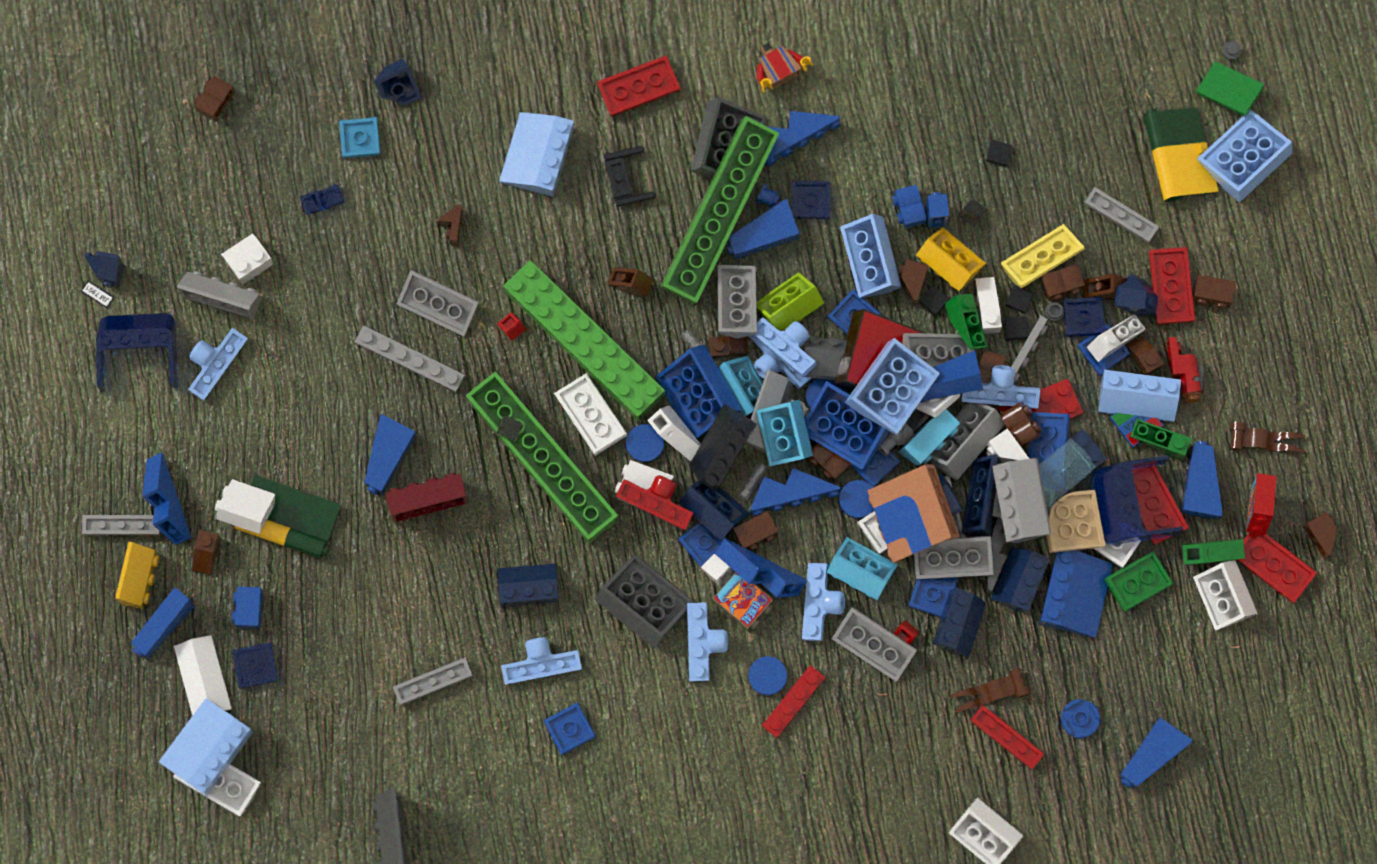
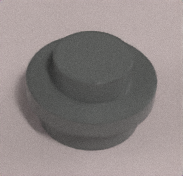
M1234 41L1225 43L1222 49L1223 55L1230 60L1237 59L1241 54L1240 45Z
M1052 302L1045 308V316L1050 321H1059L1064 315V309L1059 303Z

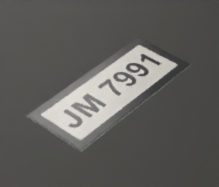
M89 280L80 290V292L106 309L115 298Z

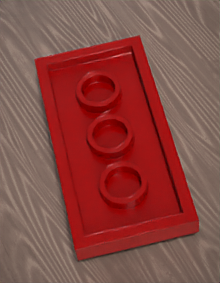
M667 56L597 82L610 117L680 91Z
M1187 247L1149 250L1152 290L1158 296L1155 315L1156 325L1195 322Z
M1068 378L1041 389L1038 408H1031L1032 412L1070 414V419L1084 413ZM1003 405L998 407L1000 416L1013 406Z
M1153 460L1118 477L1122 488L1154 546L1189 528Z
M1249 532L1244 539L1245 559L1236 560L1292 604L1317 574L1316 571L1267 534L1255 535Z

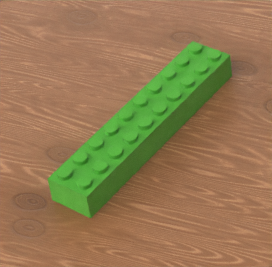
M747 116L742 118L660 288L692 304L698 302L779 135L778 132Z
M531 260L503 285L504 292L638 422L665 396V390Z
M496 372L466 395L469 404L588 544L619 520L616 512Z

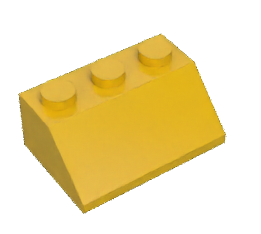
M943 227L929 237L916 254L924 264L930 266L938 276L943 277L949 282L951 287L958 291L962 290L986 264Z
M133 542L128 543L115 597L121 605L145 609V605L149 604L150 593L148 592L155 580L153 571L154 567H157L159 563L158 553L154 549Z

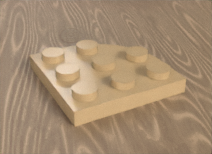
M1095 490L1069 493L1052 505L1048 512L1051 535H1047L1050 553L1105 547Z

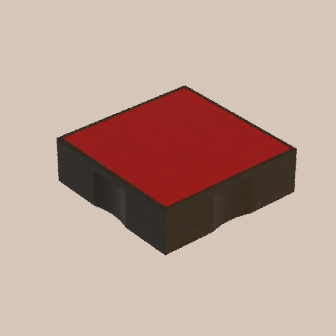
M865 309L854 311L847 334L846 348L841 358L834 384L853 391L888 341L895 338L902 344L904 333H928Z

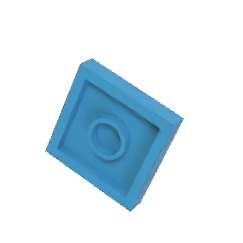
M377 117L339 121L343 159L380 155Z

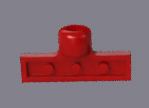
M657 475L654 478L649 489H644L624 479L616 494V497L683 530H686L694 514L671 501L676 483L661 475Z

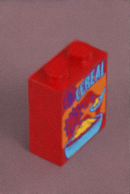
M1257 473L1249 492L1246 532L1255 535H1266L1274 513L1276 476Z

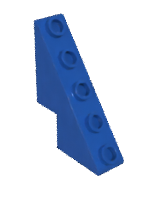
M790 111L789 129L769 127L778 132L779 135L764 166H772L777 162L778 158L782 156L785 158L793 153L792 150L798 147H805L809 143L808 141L813 138H821L827 130L838 128L841 125L840 116Z
M161 452L146 461L142 497L154 507L153 525L173 544L178 545L190 539L191 534L164 455Z
M793 468L786 485L767 477L763 478L751 506L750 514L758 516L768 510L773 512L783 510V507L788 505L797 507L802 505V502L808 500L812 503L820 501L821 497L828 496V498L837 497L840 495V487Z
M726 538L723 539L716 552V555L748 584H762L777 598L799 596L807 582L805 578Z

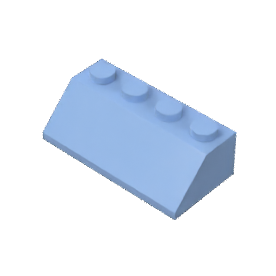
M871 214L841 226L859 298L887 294L902 288L883 217Z
M1104 370L1101 378L1098 413H1123L1158 418L1160 421L1175 422L1181 380Z

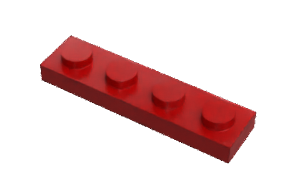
M810 665L761 727L777 739L823 682L825 676Z
M983 705L970 720V722L1031 770L1044 755L1043 752Z

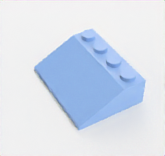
M1250 109L1246 117L1243 116L1197 159L1227 193L1238 202H1241L1293 153L1292 142Z
M520 112L499 183L554 197L574 131V121L558 116Z
M894 338L886 343L845 403L859 414L897 435L940 373Z
M205 698L159 760V763L207 796L253 731Z

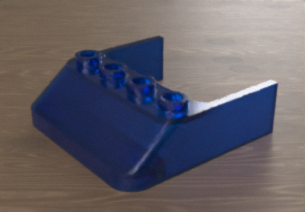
M171 314L105 316L99 321L96 337L97 388L100 392H104V350L168 348L170 384L173 388H177L176 321Z
M1168 455L1120 462L1093 472L1091 485L1092 490H1095L1106 544L1116 545L1180 535L1183 531L1182 526L1146 531L1143 528L1132 469L1166 464L1169 459Z

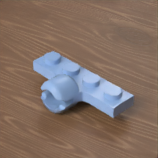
M764 318L757 322V334L753 336L804 378L817 365L815 360L800 349L810 337L807 329L802 324L796 321L784 331H779Z
M231 328L217 348L200 340L191 351L190 359L201 366L202 370L188 391L204 401L248 338L234 328Z
M753 335L749 336L764 353L754 363V369L761 378H765L767 370L776 373L782 372L798 390L813 379L800 376Z
M998 365L992 368L991 381L989 383H982L983 389L962 393L961 401L1004 406L1024 403V405L1027 404L1030 408H1038L1040 388L1014 385V369L1009 366Z
M808 563L802 640L823 641L825 616L828 614H842L845 609L844 594L841 591L827 590V570L829 565L826 563Z
M707 602L687 603L690 681H710L709 656L712 653H725L728 650V634L723 629H709Z
M545 637L530 639L526 642V660L501 665L505 684L582 669L578 650L552 654L548 639Z

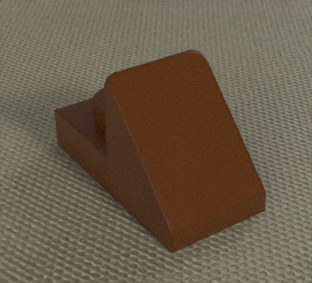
M460 204L437 220L438 226L451 227L447 229V239H449L452 246H458L463 213V208Z
M730 336L709 338L710 355L712 358L748 355L747 336L741 338Z

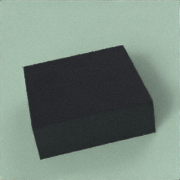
M991 140L986 162L1007 167L1012 145Z
M932 285L919 300V303L936 316L945 303L949 301V297Z
M1013 285L1005 306L1025 314L1034 293Z
M1027 316L1005 317L1006 340L1028 339Z

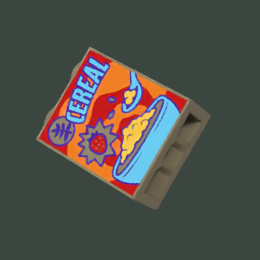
M736 572L712 598V602L747 632L750 628L754 630L761 622L759 618L763 613L767 615L773 608L771 605L773 599L757 585L748 584Z

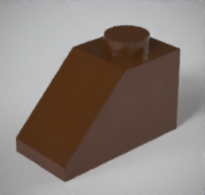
M906 259L905 265L901 264L898 275H901L900 282L913 305H917L928 265Z
M614 267L607 284L634 296L647 297L654 280L637 269Z
M1116 274L1083 280L1085 285L1083 298L1115 300L1117 287L1120 284H1124L1127 279Z
M1142 336L1125 345L1142 375L1150 376L1159 371L1164 365L1155 348Z
M1327 512L1304 526V529L1324 560L1332 553L1337 530L1335 519L1328 515Z
M199 530L194 547L192 571L208 575L212 574L221 537L218 534Z

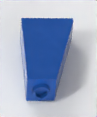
M787 199L781 201L729 237V244H726L729 255L733 254L734 260L799 239V231Z
M975 351L933 367L940 374L920 402L983 389Z
M383 414L379 418L364 482L366 487H368L367 490L375 495L378 493L383 495L417 436L415 431Z
M1197 441V443H1193L1190 450L1181 513L1219 520L1222 517V506L1213 446L1208 445L1207 442Z
M175 587L131 642L135 647L133 651L140 657L144 655L149 658L195 605Z
M1159 718L1119 775V778L1122 779L1121 783L1128 788H1136L1186 748L1193 740L1162 718Z

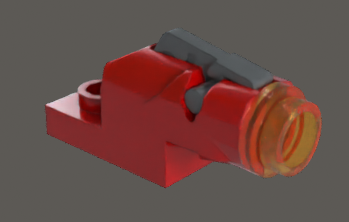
M1169 337L1166 345L1171 378H1180L1182 396L1185 398L1186 403L1198 402L1201 400L1200 396H1202L1201 391L1203 389V366L1198 364L1194 354L1179 355L1181 354L1180 342H1177V337Z

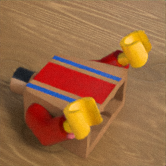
M766 43L761 47L764 56L760 58L759 65L757 66L756 79L761 86L762 92H765L767 87L771 91L801 75V69L803 68L804 71H807L806 66H813L810 57H803L790 49H785L783 46L774 50L770 43Z

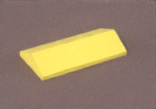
M1063 224L1001 262V266L1012 282L1023 288L1080 253L1085 247Z

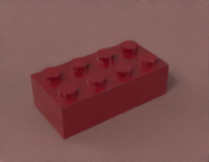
M450 473L445 475L446 478H431L426 480L427 483L419 484L416 482L409 484L408 488L400 489V487L390 489L385 495L393 522L396 523L469 504L461 474Z

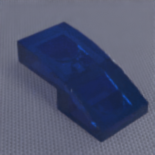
M337 184L321 191L315 190L300 197L307 215L345 203Z

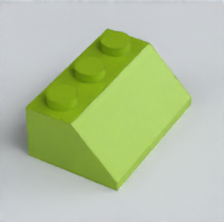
M798 272L756 302V310L762 318L767 320L777 330L784 331L793 322H800L805 316L816 311L824 304V301L816 286Z

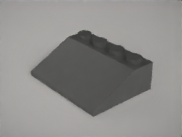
M719 97L709 100L690 171L713 179L742 118L747 116L764 125L766 116Z
M635 554L600 589L595 599L596 602L653 648H656L687 612V603H694V601Z
M393 788L376 795V801H372L373 812L377 813L378 821H374L375 832H379L380 840H377V851L381 852L382 860H379V864H408L401 797L398 791Z

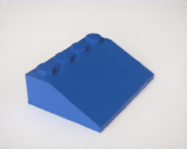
M705 344L690 348L655 377L659 385L665 390V396L673 410L696 439L708 433L724 404L737 412L742 410Z
M826 381L805 418L808 436L810 439L863 470L885 441L890 431L859 414L846 404L845 401L851 394L849 391L833 382Z
M1077 550L1056 552L1039 624L1096 638L1108 587L1104 579L1110 576L1113 564Z

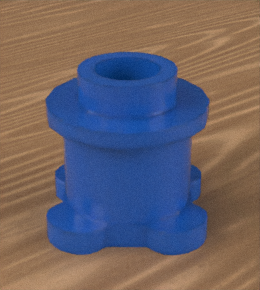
M764 184L757 197V204L762 202L769 205V208L777 205L780 199L778 191H772L767 188V184Z

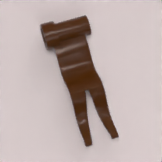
M1231 422L1230 431L1232 432L1231 450L1242 451V447H1259L1269 451H1293L1304 454V449L1294 445L1274 443V441L1290 438L1305 439L1304 434L1295 432L1277 433L1261 428H1246V423Z
M1017 668L1009 671L1010 676L950 694L951 698L966 695H982L955 709L956 713L982 706L1004 697L1015 695L1016 698H1021L1031 694L1029 686H1026L1021 669Z

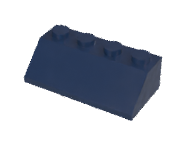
M995 454L975 459L973 462L961 534L971 537L991 536L993 533L994 516H992L996 483L992 466L1003 463Z

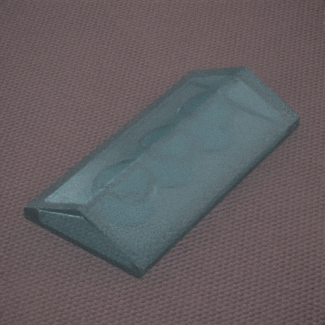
M1072 438L1039 464L1047 508L1096 468L1087 452Z

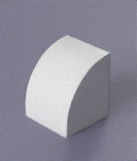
M715 554L701 567L720 588L734 574L732 569Z

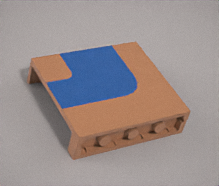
M923 465L867 490L869 502L875 511V519L882 531V539L886 542L888 548V556L892 559L893 563L904 562L903 559L946 540H955L960 537L934 465Z

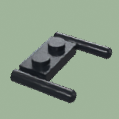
M643 146L603 154L616 207L656 197L654 191L634 196L632 194L624 157L643 153Z

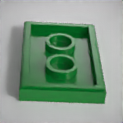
M1215 61L1196 90V94L1246 117L1265 86L1263 83Z
M1154 551L1104 579L1123 612L1132 609L1174 584Z

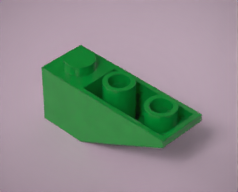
M956 295L947 301L945 306L949 320L969 349L987 348L973 295Z
M1139 419L1136 420L1130 435L1131 438L1181 461L1185 460L1192 439Z
M1243 539L1193 542L1182 545L1184 565L1245 559Z

